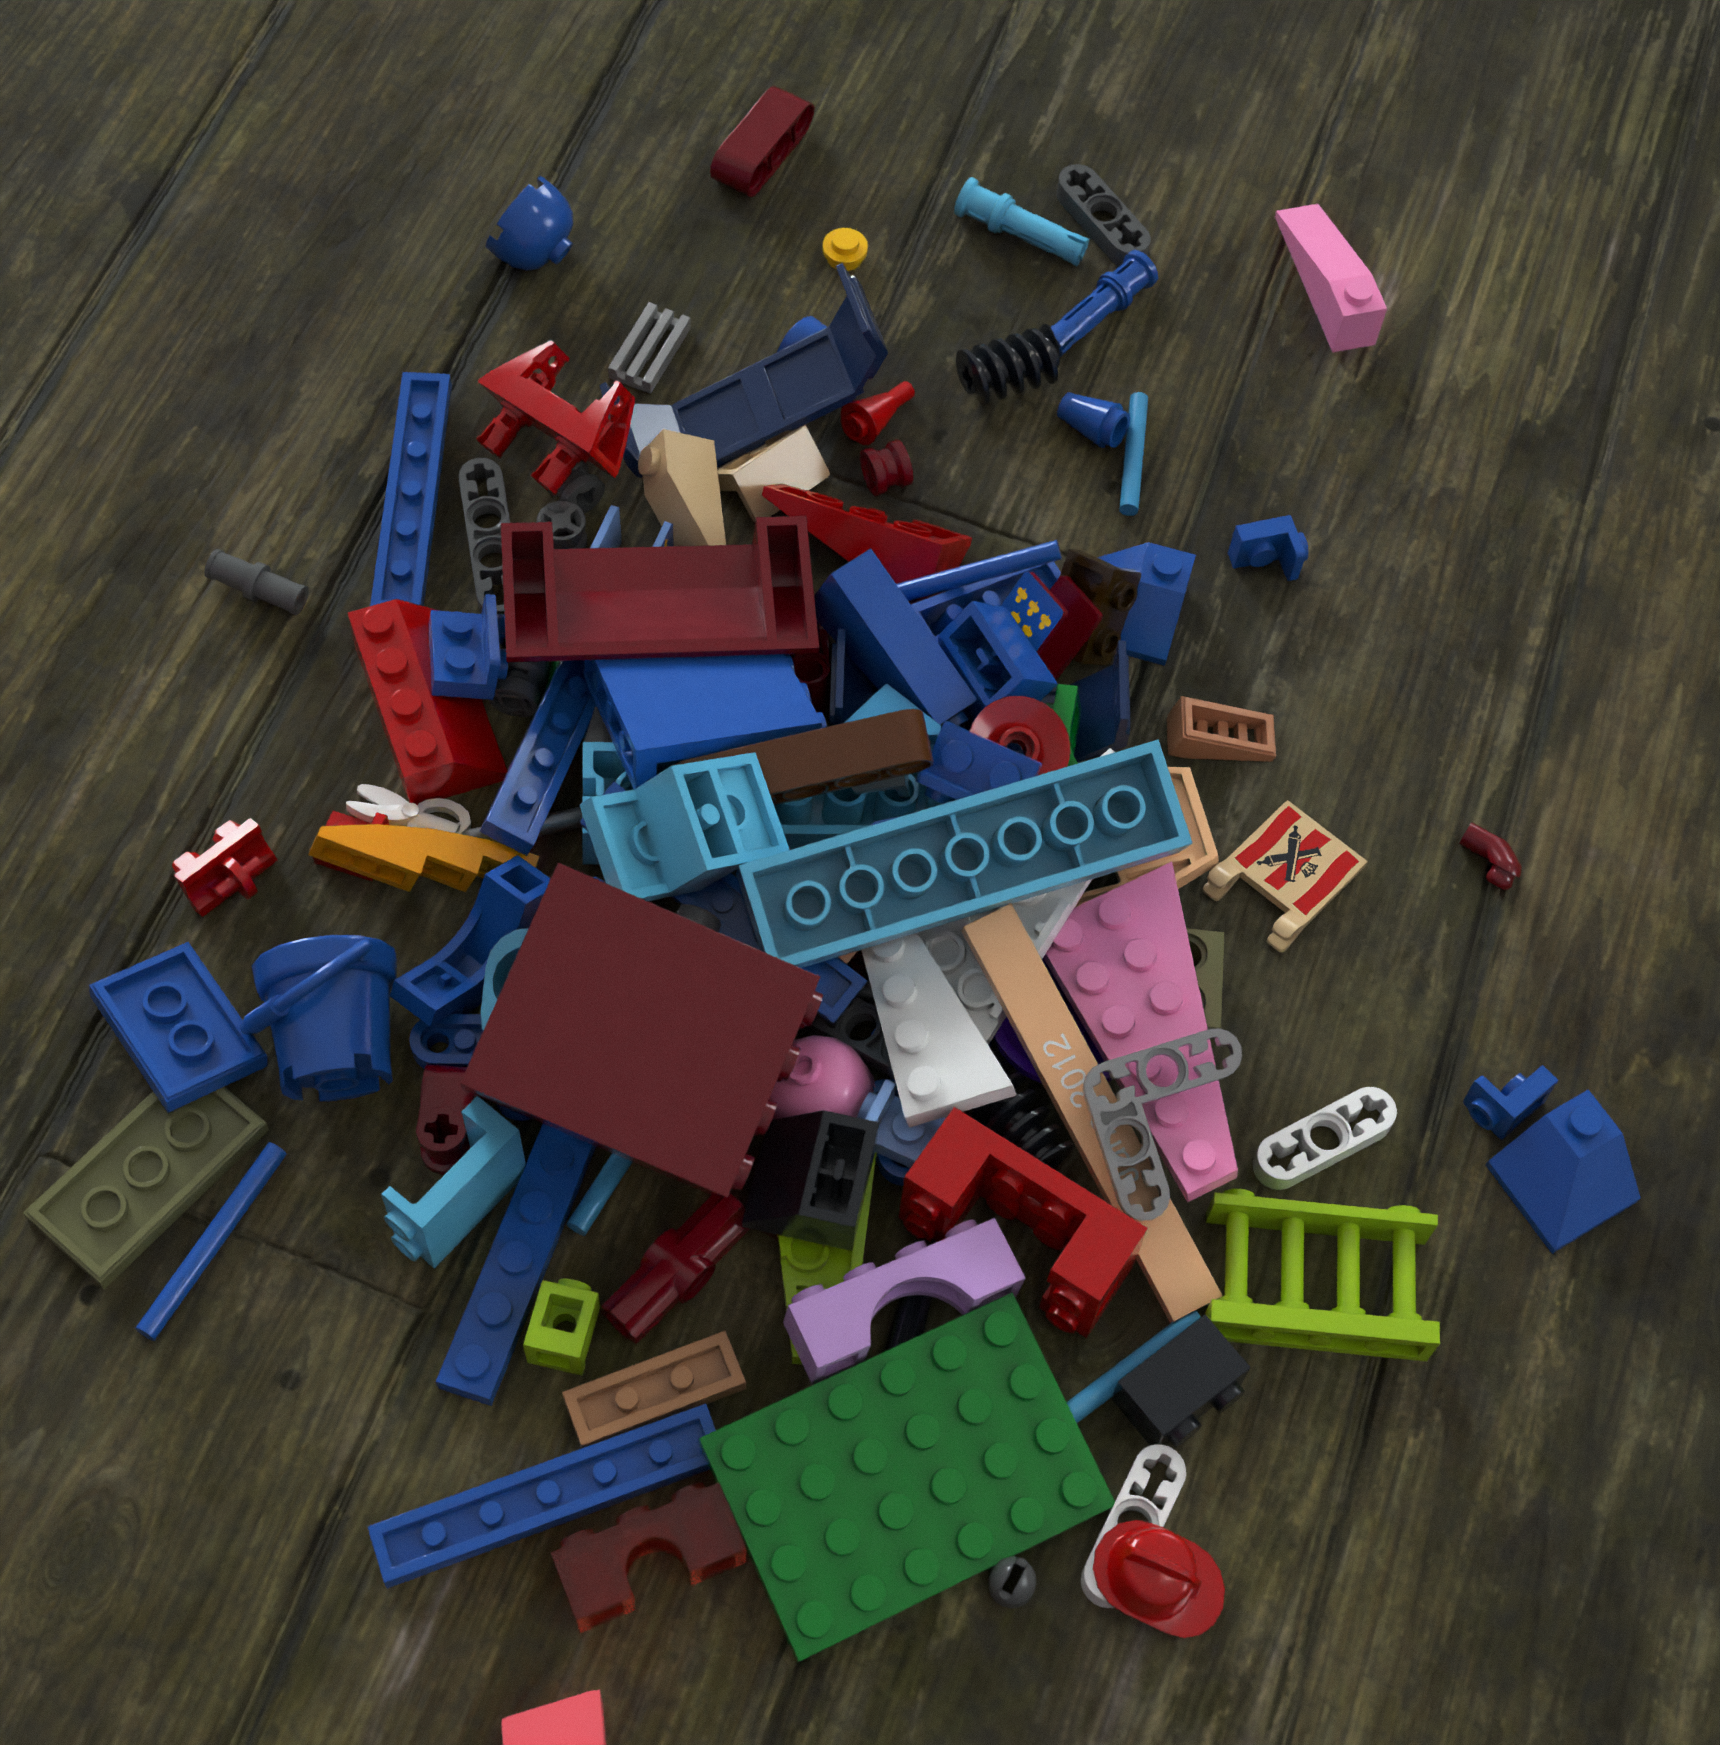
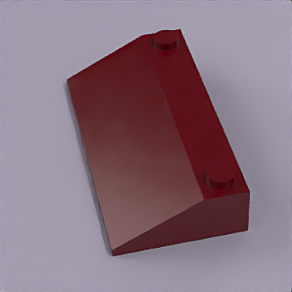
M806 516L756 517L753 544L582 549H554L552 522L501 523L507 662L819 653Z

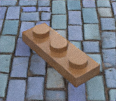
M722 1331L563 1391L562 1395L582 1449L746 1389V1381L727 1333Z

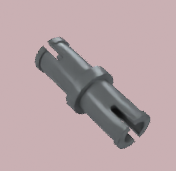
M215 549L209 556L205 566L204 574L206 578L217 580L241 591L243 597L252 602H257L260 599L285 609L293 615H298L306 604L309 594L307 586L297 584L272 573L269 565L256 562L251 564L226 554L223 550Z

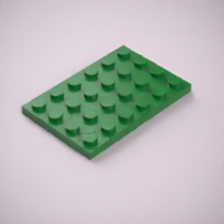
M1013 1292L700 1437L698 1440L797 1663L993 1567L1004 1558L1015 1556L1112 1508L1115 1503Z

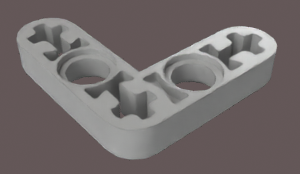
M1220 1028L1208 1029L1096 1065L1085 1076L1083 1094L1118 1204L1129 1217L1139 1221L1153 1220L1162 1215L1168 1207L1170 1200L1169 1186L1142 1104L1221 1080L1234 1073L1240 1065L1242 1049L1237 1038L1229 1031ZM1214 1039L1218 1047L1227 1046L1229 1048L1230 1055L1223 1059L1224 1069L1216 1070L1213 1062L1203 1063L1193 1067L1199 1078L1194 1080L1188 1079V1063L1179 1047L1188 1045L1189 1057L1206 1051L1208 1049L1207 1040ZM1165 1055L1174 1060L1177 1065L1178 1075L1172 1085L1159 1087L1150 1082L1147 1077L1146 1067L1149 1060L1154 1056ZM1136 1063L1137 1081L1145 1091V1095L1136 1097L1135 1085L1123 1088L1116 1093V1103H1109L1104 1095L1096 1097L1093 1087L1101 1082L1100 1074L1102 1072H1108L1112 1080H1118L1131 1075L1125 1064ZM1129 1125L1140 1133L1142 1145L1140 1151L1135 1156L1124 1158L1118 1156L1111 1148V1133L1118 1126ZM1149 1158L1152 1170H1141L1140 1172L1146 1187L1156 1186L1158 1189L1159 1197L1151 1200L1152 1210L1144 1212L1140 1204H1130L1128 1194L1136 1191L1132 1173L1121 1179L1117 1167L1134 1166Z

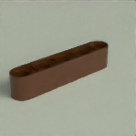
M905 709L686 759L671 766L755 752L773 804L778 805L917 773L933 766L934 760L923 711L919 709Z

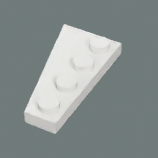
M918 933L862 950L904 1117L909 1128L947 1117L954 1107L963 1112L1016 1096L1010 1079Z

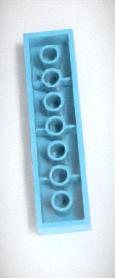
M1158 739L738 866L736 876L759 950L799 968H804L1000 908L1010 903L1013 904L1181 852L1193 843Z

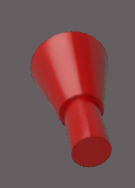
M903 381L887 393H880L844 405L841 409V421L845 434L859 444H872L896 413L897 408L915 396L914 387L909 382Z

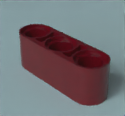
M771 86L716 151L710 167L711 178L745 195L755 196L809 130L814 117V105L781 88Z

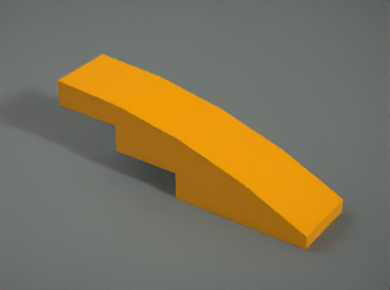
M380 824L321 826L308 854L407 892L411 891L419 876L466 892L476 876L484 878L486 873L517 855L535 868L539 859L538 855L528 853L525 856L506 845L483 838L431 828Z

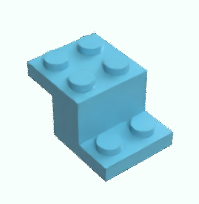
M755 752L670 766L635 790L593 796L579 804L605 882L646 901L700 891L737 870L739 865L790 850Z

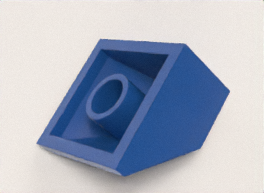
M1148 542L1097 557L1116 567L1133 569L1141 573V579L1137 587V599L1129 610L1121 632V640L1126 641V655L1165 666L1196 557L1195 554Z
M1589 1089L1545 1114L1486 1163V1167L1552 1254L1641 1199L1623 1133Z

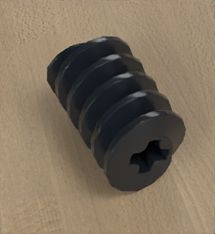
M1043 324L1039 330L1036 328L1026 329L1022 336L1019 333L1009 334L1005 341L1000 338L993 339L988 346L980 343L976 344L971 349V352L968 349H960L956 354V369L964 390L968 394H976L977 399L982 405H986L990 401L989 389H993L997 398L1002 400L1007 396L1006 384L1008 383L1015 394H1022L1024 391L1023 379L1025 378L1032 389H1038L1041 386V373H1043L1045 379L1050 384H1054L1058 380L1059 348L1054 332L1049 324Z
M1003 1060L999 1063L1003 1070L1006 1071L1008 1061ZM1021 1071L1008 1075V1078L1013 1084L1016 1096L970 1109L973 1110L971 1118L1055 1169L1068 1157L1075 1145L1070 1140L1059 1145L1054 1144L1053 1141L1063 1128L1059 1123L1045 1128L1041 1126V1123L1050 1113L1049 1108L1042 1106L1030 1110L1029 1105L1036 1099L1038 1093L1033 1088L1018 1093L1016 1089L1021 1085L1026 1076Z

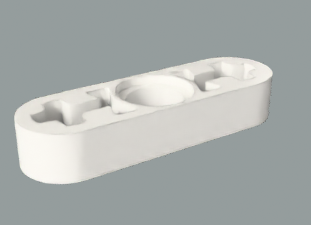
M1364 1087L1268 1136L1261 1142L1253 1159L1255 1176L1266 1187L1275 1190L1287 1189L1381 1140L1387 1135L1396 1119L1397 1108L1394 1100L1382 1089ZM1363 1106L1367 1111L1377 1109L1380 1112L1377 1122L1372 1118H1366L1357 1123L1353 1131H1351L1349 1123L1358 1117ZM1318 1126L1331 1128L1338 1135L1339 1146L1332 1150H1324L1317 1147L1311 1139L1310 1131ZM1298 1144L1301 1153L1291 1159L1287 1172L1280 1165L1272 1168L1268 1164L1273 1154L1272 1152L1278 1158H1284L1293 1153Z
M1160 1444L1151 1445L1144 1448L1138 1454L1081 1574L1083 1592L1097 1606L1114 1608L1106 1601L1097 1588L1092 1569L1095 1549L1103 1535L1118 1525L1119 1515L1128 1510L1138 1511L1147 1518L1149 1523L1163 1527L1186 1478V1466L1180 1454L1171 1447ZM1158 1461L1167 1466L1165 1475L1173 1480V1483L1163 1480L1152 1501L1141 1496L1150 1479V1472L1144 1469L1143 1466L1153 1468ZM1129 1490H1133L1137 1495H1130ZM1155 1504L1162 1505V1510H1159Z

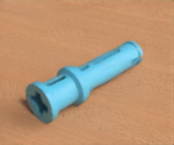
M973 177L966 181L955 204V215L959 217L964 215L972 217L988 225V230L994 234L997 232L1001 233L1002 231L1013 234L1038 248L1063 258L1075 266L1079 265L1088 248V238L1022 209V207L1015 205V200L1012 199L1011 195L1004 193L1000 196L979 186V181Z

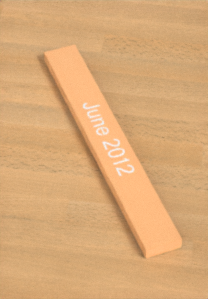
M1012 903L963 926L961 932L1105 1202L1123 1212L1118 1204L1083 1094L1085 1076L1098 1063ZM1102 1072L1100 1074L1101 1082L1093 1087V1091L1096 1097L1104 1095L1109 1103H1116L1117 1098ZM1121 1125L1111 1133L1110 1145L1118 1156L1129 1158L1135 1156L1140 1151L1141 1143L1132 1126ZM1149 1158L1134 1166L1117 1167L1121 1179L1132 1173L1136 1191L1128 1194L1130 1204H1140L1144 1212L1152 1210L1151 1200L1159 1197L1158 1189L1156 1186L1146 1187L1140 1172L1141 1170H1152ZM1171 1199L1162 1215L1153 1220H1136L1148 1228L1136 1260L1170 1323L1210 1303L1212 1299H1218L1223 1296Z

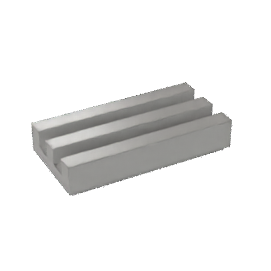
M649 302L609 365V378L651 394L691 329V317L682 315L680 319L674 318V311L665 308L663 313L658 312L657 305ZM653 324H655L654 328L652 329L651 333L649 334V336L647 337L646 341H645L644 344L642 345L641 349L639 350L638 354H637L636 357L634 358V360H633V362L631 363L630 367H629L628 370L625 372V369L627 368V366L629 365L630 361H631L632 358L634 357L635 353L637 352L638 348H639L640 345L642 344V342H643V340L645 339L646 335H647L648 332L650 331V329H651V327L653 326ZM667 329L672 330L644 378L638 377L646 362L650 360L655 352V348Z

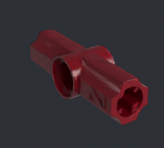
M729 1193L728 1197L711 1195L678 1230L671 1228L660 1235L644 1254L640 1263L641 1267L601 1306L602 1314L611 1323L612 1327L626 1340H630L637 1345L679 1301L684 1304L694 1298L711 1279L716 1269L715 1264L750 1230V1228L742 1227L745 1213L744 1205L731 1193Z

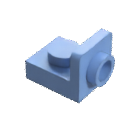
M886 1079L878 1095L872 1092L867 1094L857 1118L879 1122L875 1152L911 1168L945 1118L909 1128L904 1117L900 1097L895 1096L896 1083Z

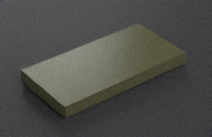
M225 1087L167 1113L152 1091L30 1205L23 1214L32 1225L105 1290L269 1131L268 1125Z

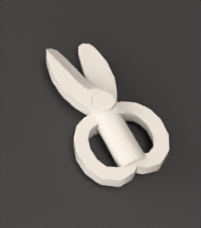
M361 784L357 787V794L373 804L358 801L346 802L347 812L369 823L372 822L375 814L378 812L387 815L389 824L393 826L431 828L465 835L467 829H471L469 812L461 804L449 799H426L416 805L409 803L400 795L385 788ZM430 813H446L455 817L459 822L455 823Z

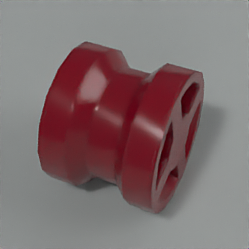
M900 440L889 441L885 448L875 450L874 448L861 450L860 466L869 491L874 496L885 494L888 487L894 485L901 488L912 485L914 476L911 460L904 444Z

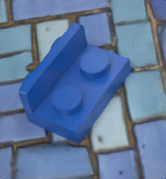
M485 594L481 614L431 610L428 628L432 695L494 700L497 679L505 680L508 671L506 649H500L499 644H503L505 637L504 614H497L496 595Z
M945 721L932 749L934 764L930 768L920 771L915 781L927 786L924 792L925 796L945 804L1038 776L1043 763Z

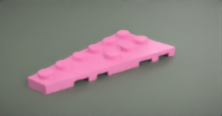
M1172 862L1073 909L1043 958L1104 1062L1208 1030ZM1210 1039L1207 1040L1208 1049L1192 1057H1189L1188 1045L1179 1047L1188 1063L1189 1080L1199 1078L1193 1067L1207 1062H1213L1215 1065ZM1157 1055L1149 1060L1146 1073L1150 1082L1154 1085L1168 1087L1175 1082L1178 1069L1174 1060L1170 1057ZM1136 1063L1125 1064L1131 1075L1116 1080L1120 1089L1135 1085V1096L1145 1095V1091L1137 1081ZM1219 1080L1142 1104L1156 1149L1187 1202L1237 1178L1238 1168Z

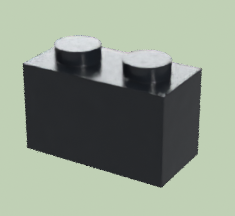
M1204 1315L1117 1382L1111 1399L1150 1446L1157 1444L1165 1445L1170 1441L1176 1448L1186 1442L1201 1428L1202 1424L1197 1419L1212 1407L1220 1414L1245 1393L1241 1384L1251 1367L1211 1320Z

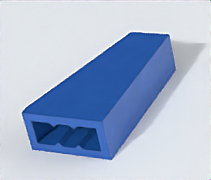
M867 550L831 573L814 595L816 620L836 643L838 629H845V653L879 690L887 683L940 724L941 728L945 721L959 727L967 722L969 719L964 712L977 701V698L873 550Z

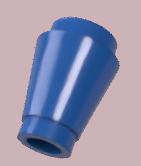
M1071 392L1064 395L1057 410V417L1064 420L1068 425L1101 448L1107 445L1112 448L1117 447L1124 439L1130 424V414L1123 410L1121 404L1075 395Z

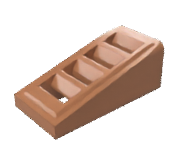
M1181 696L1167 716L1168 755L1189 759L1272 762L1276 757L1274 715ZM1208 727H1213V734L1208 733ZM1228 728H1233L1234 738L1229 737ZM1247 729H1254L1255 742L1248 741Z

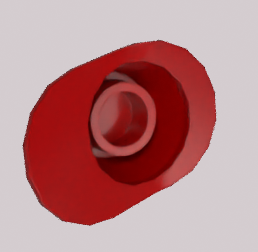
M1133 1520L1119 1523L1105 1533L1095 1549L1092 1569L1097 1588L1106 1601L1123 1614L1135 1618L1165 1634L1180 1638L1201 1635L1217 1621L1223 1609L1225 1595L1222 1574L1212 1556L1196 1543L1156 1524Z

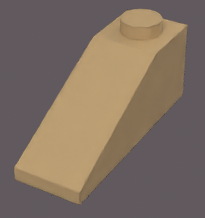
M663 429L648 446L643 448L638 461L639 472L643 475L644 495L661 526L665 521L673 523L674 546L726 545L714 441Z

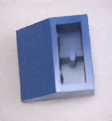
M971 601L938 636L939 646L977 698V701L964 712L969 719L967 722L970 727L978 714L986 706L998 699L1009 696H1025L1041 701L1058 685L1006 607Z

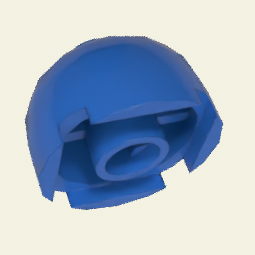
M542 176L537 178L538 189L529 184L514 199L497 222V225L503 229V232L498 240L489 235L485 247L511 267L526 271L539 269L550 260L556 265L559 264L573 246V243L567 239L573 227V211L563 194Z

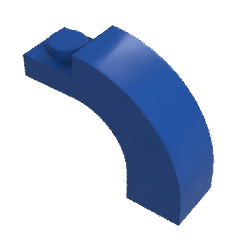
M518 855L486 873L475 904L457 934L433 957L395 979L389 996L430 1027L450 1014H469L482 1003L485 967L490 951L503 936L514 930L530 927L550 882V878Z

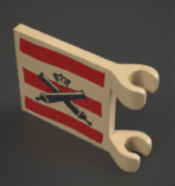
M1287 800L1227 859L1211 869L1207 877L1208 882L1203 886L1202 891L1214 901H1219L1231 889L1239 877L1285 912L1274 923L1273 932L1267 938L1269 945L1279 952H1284L1302 930L1366 866L1368 861Z

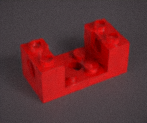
M954 1107L905 1175L898 1218L903 1220L905 1228L915 1237L927 1238L928 1241L933 1239L939 1242L946 1239L945 1234L951 1228L963 1222L979 1197L982 1196L986 1199L987 1205L999 1216L1008 1220L1016 1218L1033 1229L1034 1235L1042 1243L1056 1250L1064 1248L1050 1270L1047 1282L1051 1284L1042 1296L1039 1308L1046 1312V1318L1058 1329L1070 1334L1076 1331L1087 1338L1132 1270L1148 1228Z

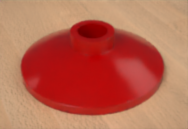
M1009 696L998 699L986 706L978 714L970 727V732L1007 747L1010 743L1020 745L1023 749V755L1043 763L1038 775L1068 766L1070 739L1067 729L1053 709L1034 698Z

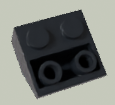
M824 1110L773 1119L764 1134L742 1227L852 1251L876 1151L879 1122Z

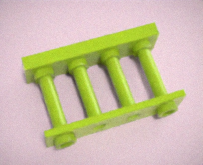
M1228 1189L1222 1193H1214L1206 1211V1223L1226 1225L1225 1293L1219 1300H1211L1204 1315L1211 1320L1228 1342L1426 1362L1439 1346L1440 1322L1422 1320V1316L1416 1313L1415 1244L1425 1245L1438 1226V1215L1421 1213L1418 1208L1408 1205L1393 1206L1386 1210L1256 1197L1253 1192L1245 1189ZM1249 1227L1282 1230L1281 1301L1275 1305L1253 1303V1300L1247 1297ZM1304 1233L1337 1236V1307L1331 1311L1309 1309V1305L1304 1302ZM1360 1238L1393 1242V1313L1388 1316L1367 1315L1365 1310L1360 1308Z

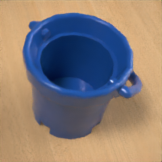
M326 935L280 944L262 953L252 965L256 990L259 998L264 1003L244 1017L240 1030L245 1035L257 1034L271 1025L279 1067L280 1087L284 1096L303 1101L302 1087L318 1090L319 1101L353 1099L379 1091L378 1076L388 1084L393 1081L389 996L394 980L397 979V957L393 946L380 939L360 935Z

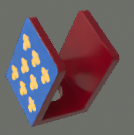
M1026 571L1001 604V607H1006L1056 681L1103 619V614L1069 576L1063 575L1057 579L1049 590L1034 572Z

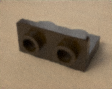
M1069 549L1060 576H1069L1103 614L1102 621L1073 660L1081 664L1109 665L1116 653L1118 640H1121V632L1129 610L1137 599V587L1141 579V573L1133 569L1116 567L1081 550Z

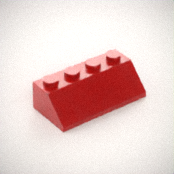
M394 599L351 611L347 614L355 647L408 802L418 805L426 799H445L503 781L508 771L482 700L432 695L428 624L431 610L436 609Z

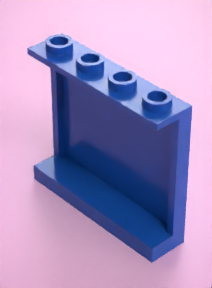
M790 654L583 660L584 679L634 790L657 775L658 763L691 759L827 727L823 713L816 712L811 703L807 684L799 682Z

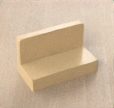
M806 425L792 431L787 430L767 440L761 447L726 463L718 469L720 491H737L753 522L756 521V517H771L780 510L762 496L764 486L786 484L809 491L830 475Z

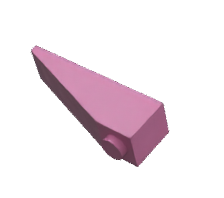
M1319 204L1276 211L1275 219L1332 353L1376 345L1387 307L1372 273Z

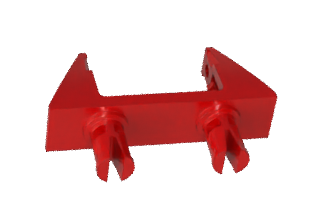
M549 341L504 363L478 380V383L500 403L502 409L497 418L491 421L476 440L499 459L502 458L503 453L517 437L516 434L525 426L528 428L534 426L556 440L555 450L549 453L536 471L530 475L543 488L556 495L559 488L572 473L574 466L580 462L586 463L588 461L613 478L618 475L630 429L635 397L616 380L613 383L614 385L600 400L596 399L581 413L576 407L551 392L556 383V376L570 358L553 341ZM555 356L554 362L549 365V359ZM536 369H540L542 372H541L540 374H538L537 372H534V371H535ZM620 396V401L614 405L617 397Z

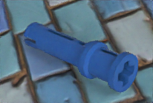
M1132 250L1126 254L1122 265L1115 271L1106 272L1100 276L1096 289L1050 327L1058 343L1059 357L1064 355L1072 345L1083 338L1114 310L1119 311L1129 307L1133 301V296L1140 290L1150 288L1156 284L1158 271L1155 264L1145 253L1139 250Z

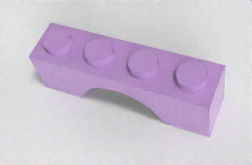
M993 1218L977 1225L975 1220L962 1222L945 1234L946 1239L929 1246L926 1245L925 1241L915 1242L897 1252L894 1256L896 1259L877 1268L874 1263H866L848 1272L843 1277L844 1282L828 1289H824L823 1285L818 1284L797 1293L791 1299L792 1304L788 1305L783 1324L812 1385L865 1361L871 1346V1320L880 1309L898 1298L910 1295L931 1296L945 1301L964 1315L1012 1292L1014 1296H1017L1025 1276L996 1219Z

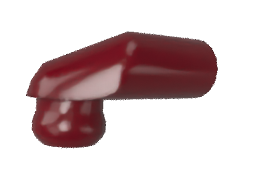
M1471 822L1459 844L1493 863L1491 869L1486 874L1487 881L1503 890H1509L1513 885L1514 879L1521 876L1522 866L1507 841Z

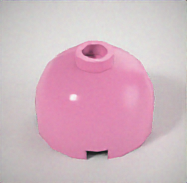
M812 1035L794 1040L792 1045L801 1048L788 1080L776 1081L769 1099L778 1103L772 1119L823 1110L857 1117L864 1099L869 1092L873 1093V1086L875 1087L874 1077L858 1052L834 1037Z

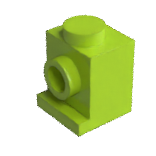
M563 1278L559 1279L558 1283L542 1280L523 1343L527 1363L583 1376L586 1356L600 1311L598 1293L591 1291L589 1285L574 1279ZM562 1321H570L576 1326L572 1333L555 1328Z

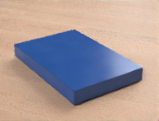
M189 942L89 985L90 997L167 1113L268 1066L267 1054L252 1033L245 1035L241 1032L242 1018Z

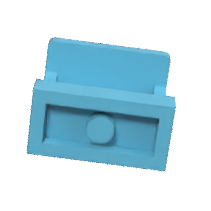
M478 1096L462 1111L470 1149L415 1204L408 1202L390 1186L381 1194L387 1211L384 1220L394 1232V1235L391 1237L394 1245L410 1260L416 1261L419 1257H422L434 1269L519 1182L526 1165L519 1130Z

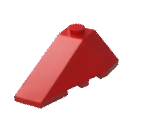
M786 484L764 486L762 496L789 517L806 516L808 531L848 562L867 550L872 549L896 584L959 567L970 548L973 538L915 519L912 520V523L906 521L890 523L887 522L888 516L885 515V511L871 507L868 509L851 506L849 511L842 510L844 502L838 498ZM933 594V595H929V596H926V597L918 598V599L911 600V601H908V602H909L910 604H913V603L919 602V601H921V600L927 599V598H929V597L935 596V595H937V594Z

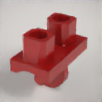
M251 818L242 825L231 820L227 821L215 830L214 837L212 838L215 843L214 846L201 855L196 852L187 851L173 861L172 867L176 872L174 877L193 909L201 917L205 916L237 891L246 899H251L258 893L252 879L278 861L264 840L260 826Z

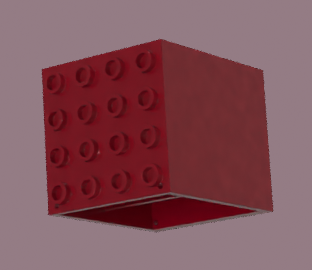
M558 863L460 1085L462 1090L707 1194L728 1197L731 1188L734 1190H741L750 1173L754 1157L746 1154L753 1136H758V1134L764 1135L772 1121L778 1103L769 1098L776 1081L781 1082L782 1079L787 1081L796 1064L801 1048L792 1045L798 1029H803L805 1025L810 1026L818 1012L823 999V994L815 991L820 976Z

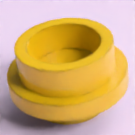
M838 228L825 236L822 250L831 267L837 270L836 266L843 263L846 270L851 271L859 267L866 258L868 243L864 235L859 231L851 228Z

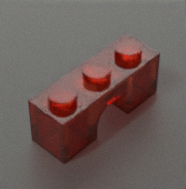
M702 1482L688 1485L671 1496L673 1502L651 1511L649 1506L646 1505L633 1508L621 1514L616 1519L617 1525L596 1534L593 1529L581 1530L569 1535L560 1542L561 1548L551 1552V1556L580 1634L636 1610L634 1596L628 1583V1574L633 1564L645 1554L665 1552L676 1557L683 1565L691 1586L746 1563V1546L719 1482L706 1488Z

